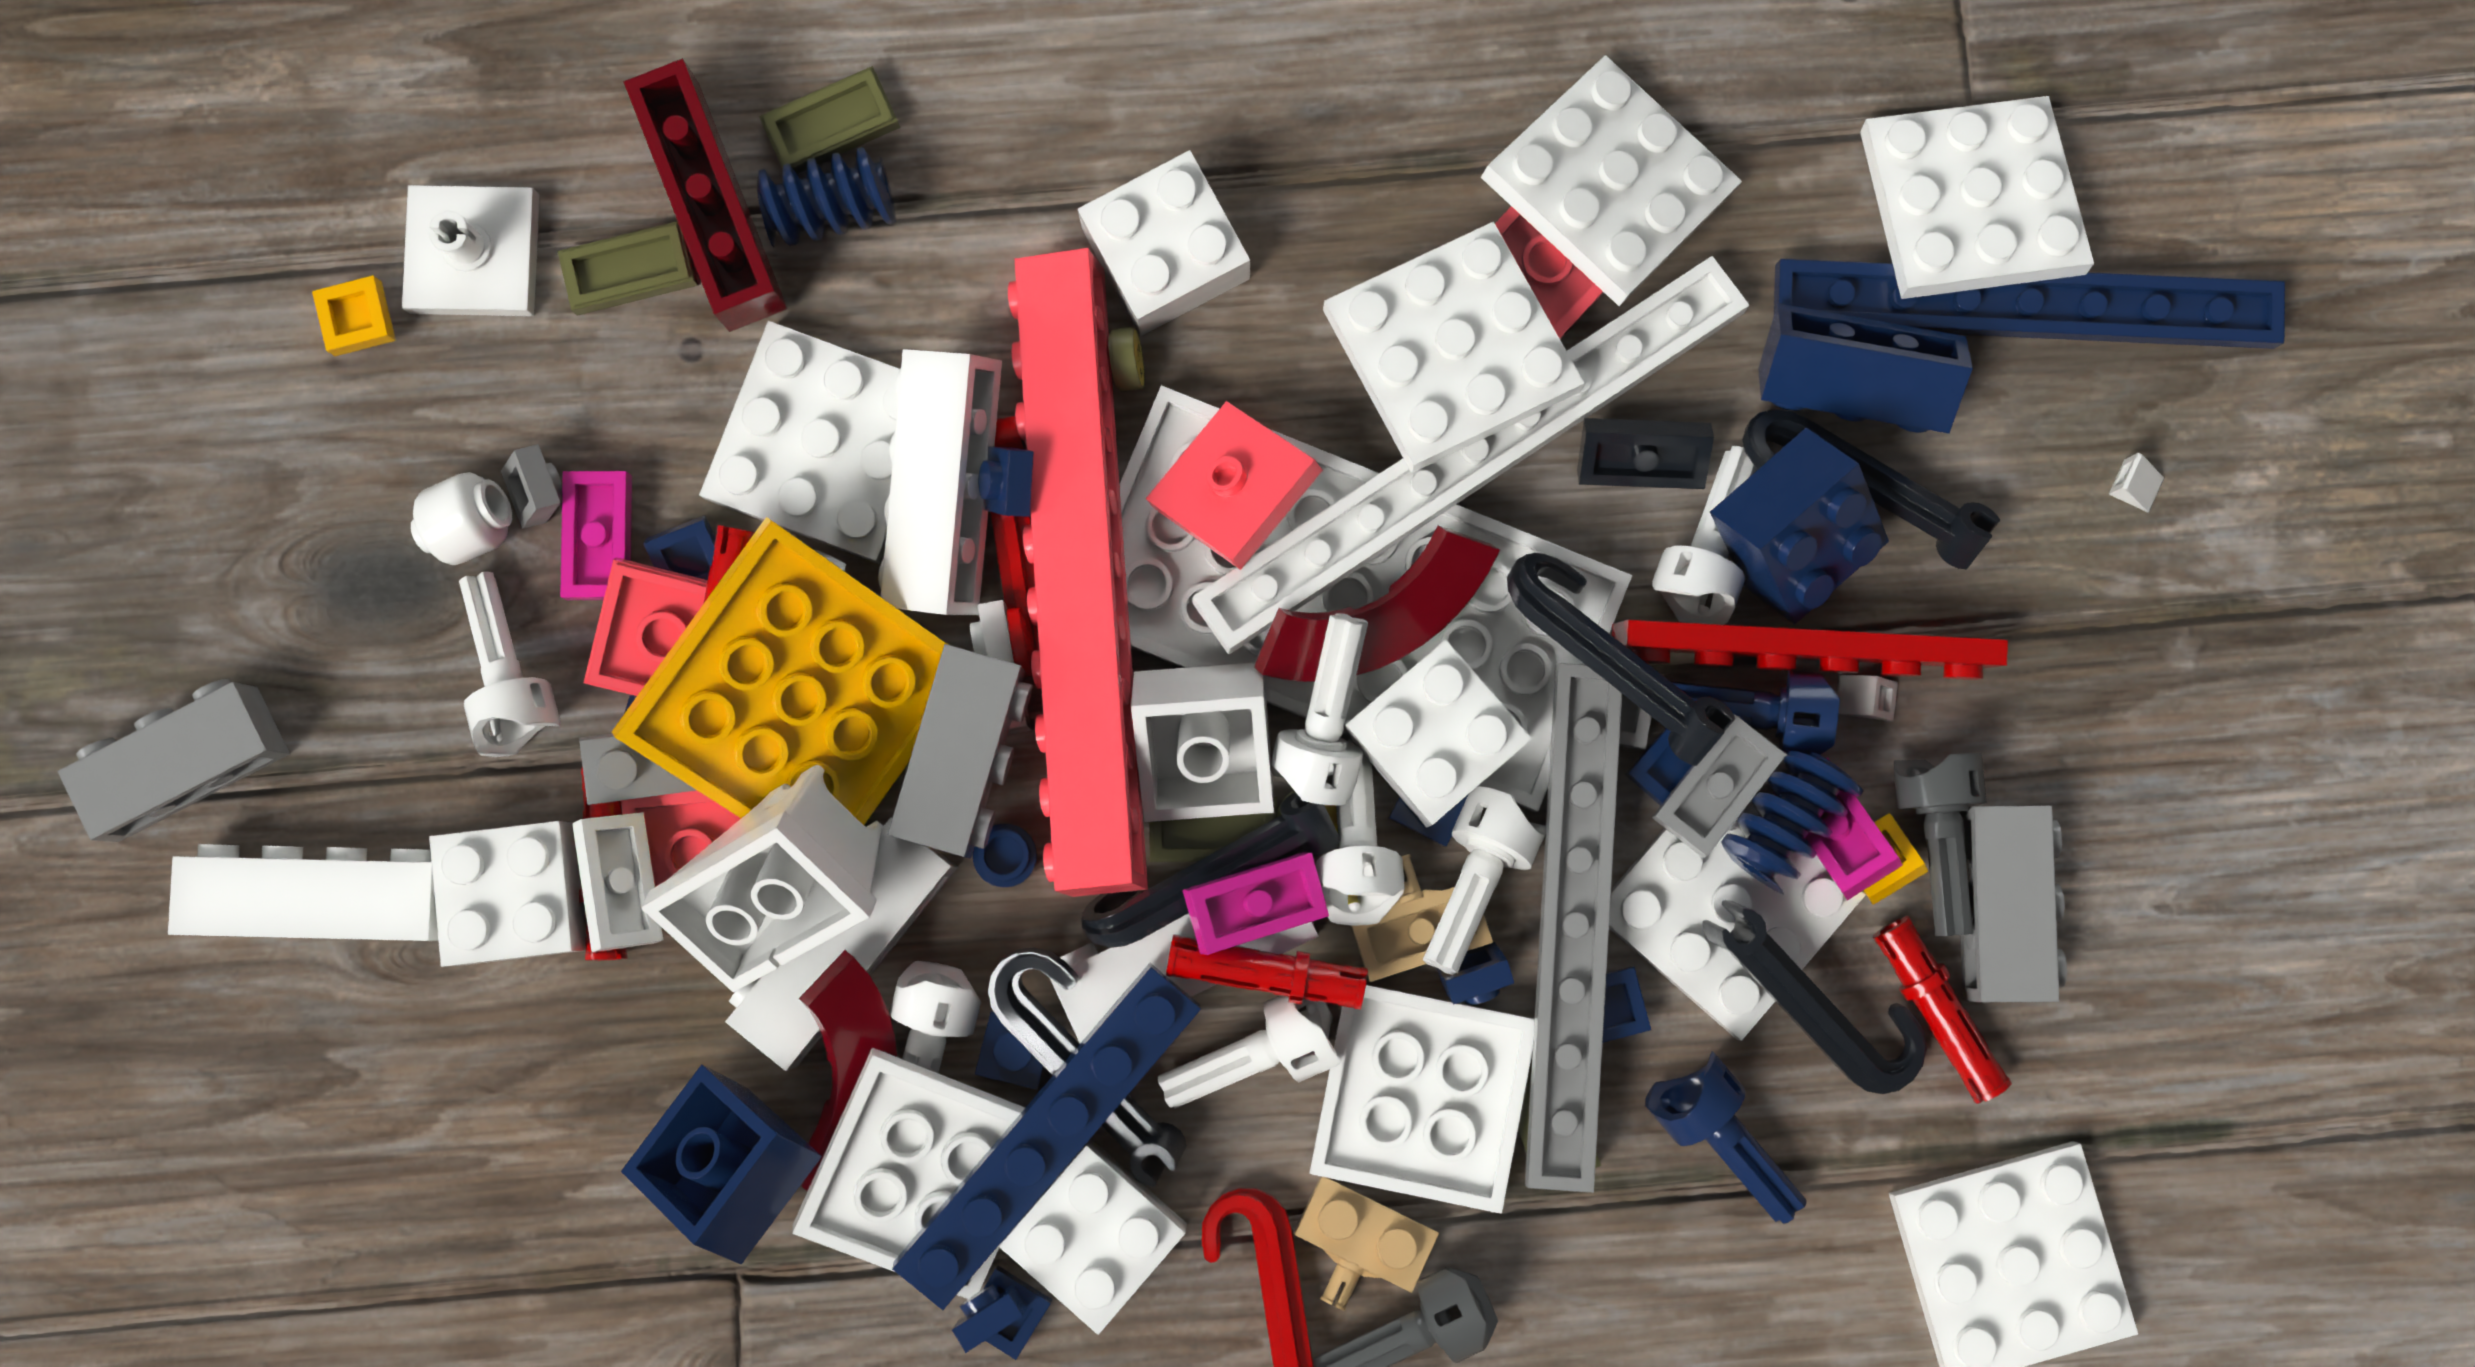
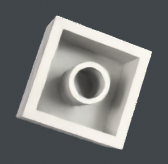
M1190 150L1078 208L1082 230L1140 337L1250 279V259Z
M1446 639L1344 727L1346 735L1356 746L1360 747L1364 756L1426 828L1437 822L1532 740L1529 734Z
M1256 662L1134 672L1131 712L1144 822L1274 813L1272 758L1264 675L1254 668Z
M554 821L429 836L441 967L586 951L584 903H579V889H582L572 822Z
M1090 1139L1006 1236L999 1247L1099 1335L1185 1235L1187 1223L1097 1143Z

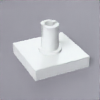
M408 185L402 309L409 314L534 316L539 193L534 188Z

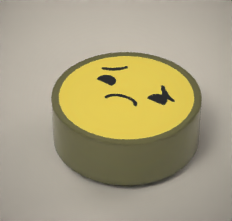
M1136 327L1112 329L1111 333H1109L1108 344L1111 370L1116 388L1120 389L1121 392L1144 389L1145 370L1143 354Z

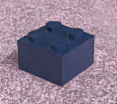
M1808 428L1800 432L1710 511L1733 562L1744 573L1745 587L1794 625L1812 609L1821 606L1839 585L1860 567L1870 563L1877 556L1880 549L1889 542L1859 463Z
M701 1064L621 1172L693 1245L742 1264L822 1156L747 1087Z

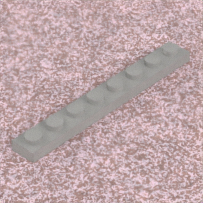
M1558 663L1555 665L1525 1186L1534 1189L1594 1193L1622 693L1587 665Z

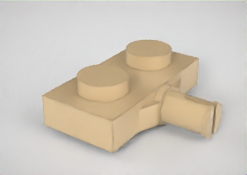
M1411 854L1401 856L1406 882H1404V893L1395 905L1377 924L1351 926L1364 967L1368 968L1367 977L1369 982L1426 964L1423 958L1455 888L1452 887L1443 891L1421 890L1411 861ZM1484 914L1468 950L1493 943Z
M1320 1176L1293 1235L1322 1248L1337 1263L1320 1299L1332 1305L1341 1283L1344 1282L1333 1306L1345 1311L1360 1275L1382 1278L1412 1293L1439 1233L1327 1177Z

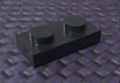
M1584 418L1577 466L1579 485L1705 489L1714 441L1712 424L1705 422Z

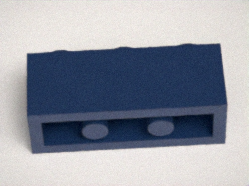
M1778 303L1758 371L1761 400L1772 402L1774 405L1786 410L1795 411L1808 408L1834 413L1848 421L1859 422L1870 419L1892 423L1910 432L1922 433L1932 430L1950 433L1973 366L1966 336Z

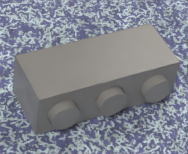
M944 644L888 831L889 836L970 859L975 846L983 849L986 847L995 819V811L986 808L993 783L1003 786L1006 781L1014 754V748L1005 745L1012 720L1022 723L1033 685L1023 682L1026 671L1021 665Z
M229 679L211 682L197 689L192 694L194 702L174 712L171 708L152 712L134 723L137 731L117 741L114 738H106L80 749L76 753L79 760L57 772L90 840L120 842L290 755L258 687L230 682Z
M2052 806L1969 807V811H1960L1964 821V844L1973 934L1960 935L1962 1000L1974 1002H2059V988L2064 987L2066 983L2067 963L2063 950L2057 949V923H2060L2063 919L2065 902L2061 886L2055 884L2054 858H2058L2061 853L2062 832L2059 822L2053 820Z

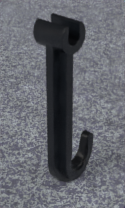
M1786 410L1760 412L1750 420L1745 428L1742 439L1743 447L1751 462L1758 469L1775 455L1766 442H1775L1784 447L1805 428H1808L1859 463L1873 501L1936 538L1938 554L1946 563L1955 568L1965 570L1969 568L1992 538L1990 533L2000 522V518L1989 507L1980 503L1970 502L1958 508L1823 427L1794 412Z
M1542 553L1526 554L1517 559L1507 575V588L1515 607L1553 640L1671 731L1668 741L1673 753L1687 764L1697 766L1735 720L1732 711L1723 702L1712 697H1701L1696 701L1693 700L1566 599L1550 590L1538 578V576L1548 578L1572 593L1579 594L1585 587L1587 580L1574 568L1558 558Z
M1294 792L1281 803L1279 808L1281 816L1138 894L1127 903L1125 902L1136 895L1138 890L1100 894L1082 912V928L1087 938L1095 944L1106 947L1127 946L1188 914L1183 894L1184 889L1281 860L1299 851L1300 853H1312L1313 856L1330 851L1341 839L1325 805L1302 801L1298 794Z
M1723 900L1722 906L1735 918L1733 930L1729 932L1727 929L1709 920L1702 922L1703 932L1707 939L1729 951L1851 1082L1867 1092L1887 1094L1901 1090L1915 1079L1923 1067L1927 1046L1924 1030L1916 1017L1905 1006L1894 1003L1888 1009L1889 1016L1904 1037L1905 1045L1899 1057L1893 1060H1885L1767 933L1766 923L1760 914L1734 901Z
M1036 947L1017 949L1005 956L991 974L988 988L991 1008L1001 1023L1054 1075L1080 1044L1025 988L1022 982V974L1028 969L1040 970L1065 990L1073 989L1079 980V976L1067 962L1051 951ZM1129 1094L1102 1124L1104 1129L1131 1155L1130 1168L1135 1178L1142 1184L1150 1187L1156 1186L1165 1166L1172 1171L1176 1169L1187 1147L1185 1136L1180 1129L1173 1124L1165 1122L1156 1123Z

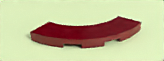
M1438 525L1419 558L1397 581L1390 585L1389 593L1376 601L1357 609H1353L1350 606L1340 610L1317 613L1296 612L1278 608L1254 668L1262 675L1274 678L1315 682L1329 617L1336 613L1348 614L1352 618L1364 619L1368 622L1356 676L1391 664L1424 645L1442 631L1461 612L1488 575L1500 549L1488 542Z
M846 950L837 957L799 998L815 1019L824 1040L827 1060L832 1064L831 1097L824 1103L818 1125L808 1143L822 1157L800 1185L806 1191H808L871 1049L875 1048L897 1057L895 1034L881 993L867 971Z

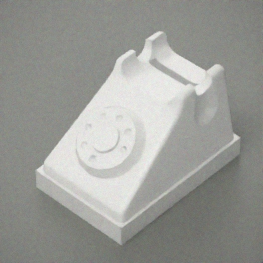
M815 765L801 773L792 787L785 783L771 791L756 807L670 878L651 889L641 906L645 913L732 992L777 969L779 964L784 965L870 918L877 899L870 892L882 827L878 822L865 827L829 792L823 779L825 770L819 765Z

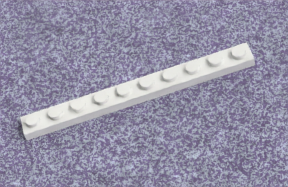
M1709 257L1567 350L1585 383L1580 393L1413 473L1410 472L1405 460L1401 459L1250 558L1241 570L1236 567L1195 594L1192 598L1193 605L1228 655L1270 628L1278 608L1296 611L1583 421L1584 418L1589 417L1743 315L1749 307L1748 302L1714 257Z

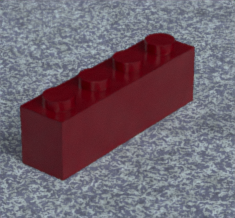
M682 58L623 81L714 315L731 332L787 310L788 308L700 84L684 59Z

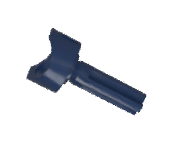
M1789 670L1786 687L1780 688L1779 696L1766 691L1670 681L1695 701L1701 697L1718 699L1732 711L1733 715L1738 716L1753 729L1769 730L1775 728V737L1780 738L1779 749L1785 754H1788L1790 751L1807 754L1806 751H1811L1820 755L1835 744L1840 698L1820 673ZM1794 713H1814V718L1794 716Z
M1711 1051L1708 1064L1699 1071L1681 1078L1655 1082L1645 1098V1107L1680 1146H1691L1706 1140L1775 1222L1780 1220L1783 1224H1786L1794 1219L1795 1212L1805 1208L1807 1203L1805 1197L1750 1134L1737 1116H1735V1113L1739 1110L1745 1099V1088L1713 1051Z

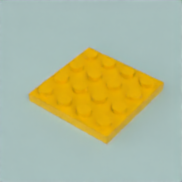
M766 517L614 727L612 734L619 741L740 818L756 807L771 791L785 783L792 787L801 773L815 765H819L825 770L823 779L829 792L858 821L865 825L910 761L944 644L947 643Z

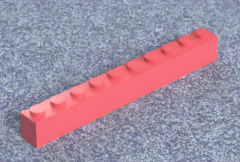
M1089 248L1015 258L1016 281L1009 282L1008 301L1014 319H1018L1020 341L1013 342L1011 353L1015 374L1019 380L1022 379L1024 401L1016 404L1015 417L1020 438L1026 440V449L1034 451L1030 505L1031 525H1025L1023 543L1029 563H1034L1035 587L1029 588L1027 593V607L1032 624L1038 626L1039 650H1034L1031 656V670L1037 689H1042L1043 714H1037L1035 734L1039 750L1042 753H1046L1047 778H1042L1039 785L1041 809L1045 817H1050L1051 843H1046L1043 851L1044 870L1048 881L1054 882L1055 891L1071 897L1147 890L1142 798L1131 712L1133 668L1112 371L1108 344L1109 329L1105 272L1103 266Z

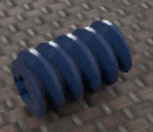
M864 147L857 148L854 168L848 167L839 152L833 153L831 173L824 174L814 158L808 159L805 179H799L789 163L783 164L782 181L778 185L774 184L765 169L758 170V201L765 229L773 247H775L776 231L779 232L786 244L789 246L797 245L799 243L801 225L814 241L821 240L824 235L825 220H828L838 235L846 234L848 232L850 214L853 215L863 230L870 229L872 227L874 209L878 210L887 224L896 222L894 202L883 160L880 157V162L874 163Z
M1790 751L1783 760L1791 775L1783 772H1774L1769 777L1768 782L1775 795L1759 792L1752 800L1760 816L1743 813L1738 818L1737 824L1746 838L1727 833L1721 841L1727 854L1740 868L1767 887L1783 895L1782 889L1774 879L1776 875L1780 874L1793 879H1798L1801 875L1790 859L1792 854H1799L1811 859L1817 854L1806 839L1807 834L1810 832L1829 838L1833 833L1822 819L1823 813L1828 812L1840 817H1845L1848 813L1837 797L1838 793L1843 791L1859 797L1864 792L1861 786L1845 771L1825 757L1811 751H1806L1807 754Z

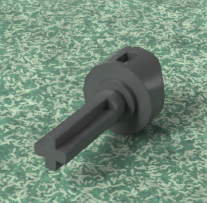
M1982 753L1950 754L1937 766H1933L1926 760H1894L1897 809H1916V814H1926L1924 832L1925 840H1927L1935 936L1973 934L1964 844V821L1960 811H1969V805L1987 803Z
M1445 1267L1418 1280L1417 1287L1421 1309L1413 1310L1313 1358L1316 1367H1390L1437 1343L1453 1362L1458 1363L1484 1351L1494 1333L1498 1319L1478 1276ZM1458 1306L1462 1317L1453 1321L1449 1314V1309Z

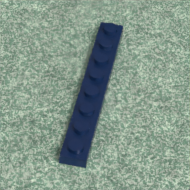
M1780 259L1775 265L1774 314L1777 304L1780 303L1955 335L2275 349L2284 344L2285 281L2088 272L2086 275L1901 299L1893 264Z

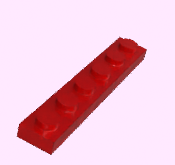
M1625 620L1612 624V636L1646 663H1670V653L1694 654V665L1711 667H1732L1734 656L1757 657V668L1769 670H1796L1797 659L1820 660L1819 671L1828 673H1859V662L1882 663L1881 675L1921 676V666L1944 667L1943 678L1965 680L1983 679L1984 668L2007 666L2008 640L1643 620Z

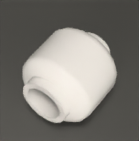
M471 472L458 474L419 493L414 501V519L411 521V533L416 544L424 552L431 553L439 561L450 565H458L499 548L503 544L508 534V526L512 522L511 505L506 494L494 481L485 480L483 477Z

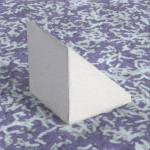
M2136 453L2124 459L2109 495L2149 513L2164 477L2143 454Z
M1838 675L1836 694L1840 698L1839 714L1894 721L1898 682L1879 676Z

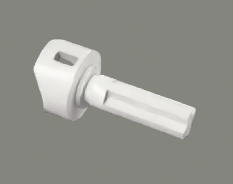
M1732 446L1730 451H1725L1691 546H1672L1666 548L1662 553L1652 581L1654 590L1662 594L1681 623L1725 625L1729 621L1745 582V576L1735 563L1727 559L1729 552L1710 511L1758 470L1745 453L1744 447ZM1713 593V599L1711 607L1709 609L1704 605L1706 603L1708 594Z
M481 572L476 577L465 576L459 580L485 686L464 700V709L472 741L478 754L488 757L516 755L545 726H560L561 721L551 684L541 678H523L520 663L514 651L496 578H494L493 572ZM490 725H491V729H492L493 736L490 735Z
M1336 613L1335 615H1330L1306 717L1305 729L1280 731L1277 735L1271 761V771L1274 777L1285 778L1301 800L1310 803L1345 805L1352 797L1363 757V751L1360 747L1340 737L1344 731L1368 626L1366 620L1352 618L1348 614ZM1333 775L1332 785L1326 783L1327 776Z
M1363 754L1352 797L1345 805H1336L1338 835L1341 839L1339 849L1322 855L1316 861V870L1329 913L1328 919L1336 924L1351 926L1379 923L1399 900L1405 889L1402 857L1396 851L1385 847H1377L1372 764ZM1348 895H1358V902L1348 905Z
M1477 786L1468 794L1452 830V837L1471 853L1466 858L1460 877L1423 958L1426 964L1437 967L1444 973L1450 975L1458 973L1492 893L1503 873V867L1519 870L1531 869L1545 837L1546 826L1528 822L1513 795L1489 787ZM1483 807H1484V808H1486V811H1485V813H1484L1483 818L1480 819L1481 813H1482V810H1483Z
M915 961L898 978L889 1015L894 1020L911 1028L903 1060L938 1073L946 1045V1037H967L973 1034L981 1001L961 969L939 963Z
M1282 995L1264 1003L1266 1030L1257 1031L1239 1041L1158 1076V1083L1164 1091L1166 1103L1170 1108H1178L1258 1072L1270 1069L1279 1062L1298 1083L1338 1066L1341 1060L1328 1039L1333 1016L1326 1002L1303 999L1300 1005L1289 1003L1288 996ZM1306 1005V1010L1298 1012V1009Z

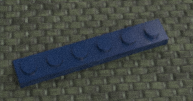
M1149 963L894 1260L892 1270L940 1309L944 1310L1201 1010L1200 1004L1153 964Z

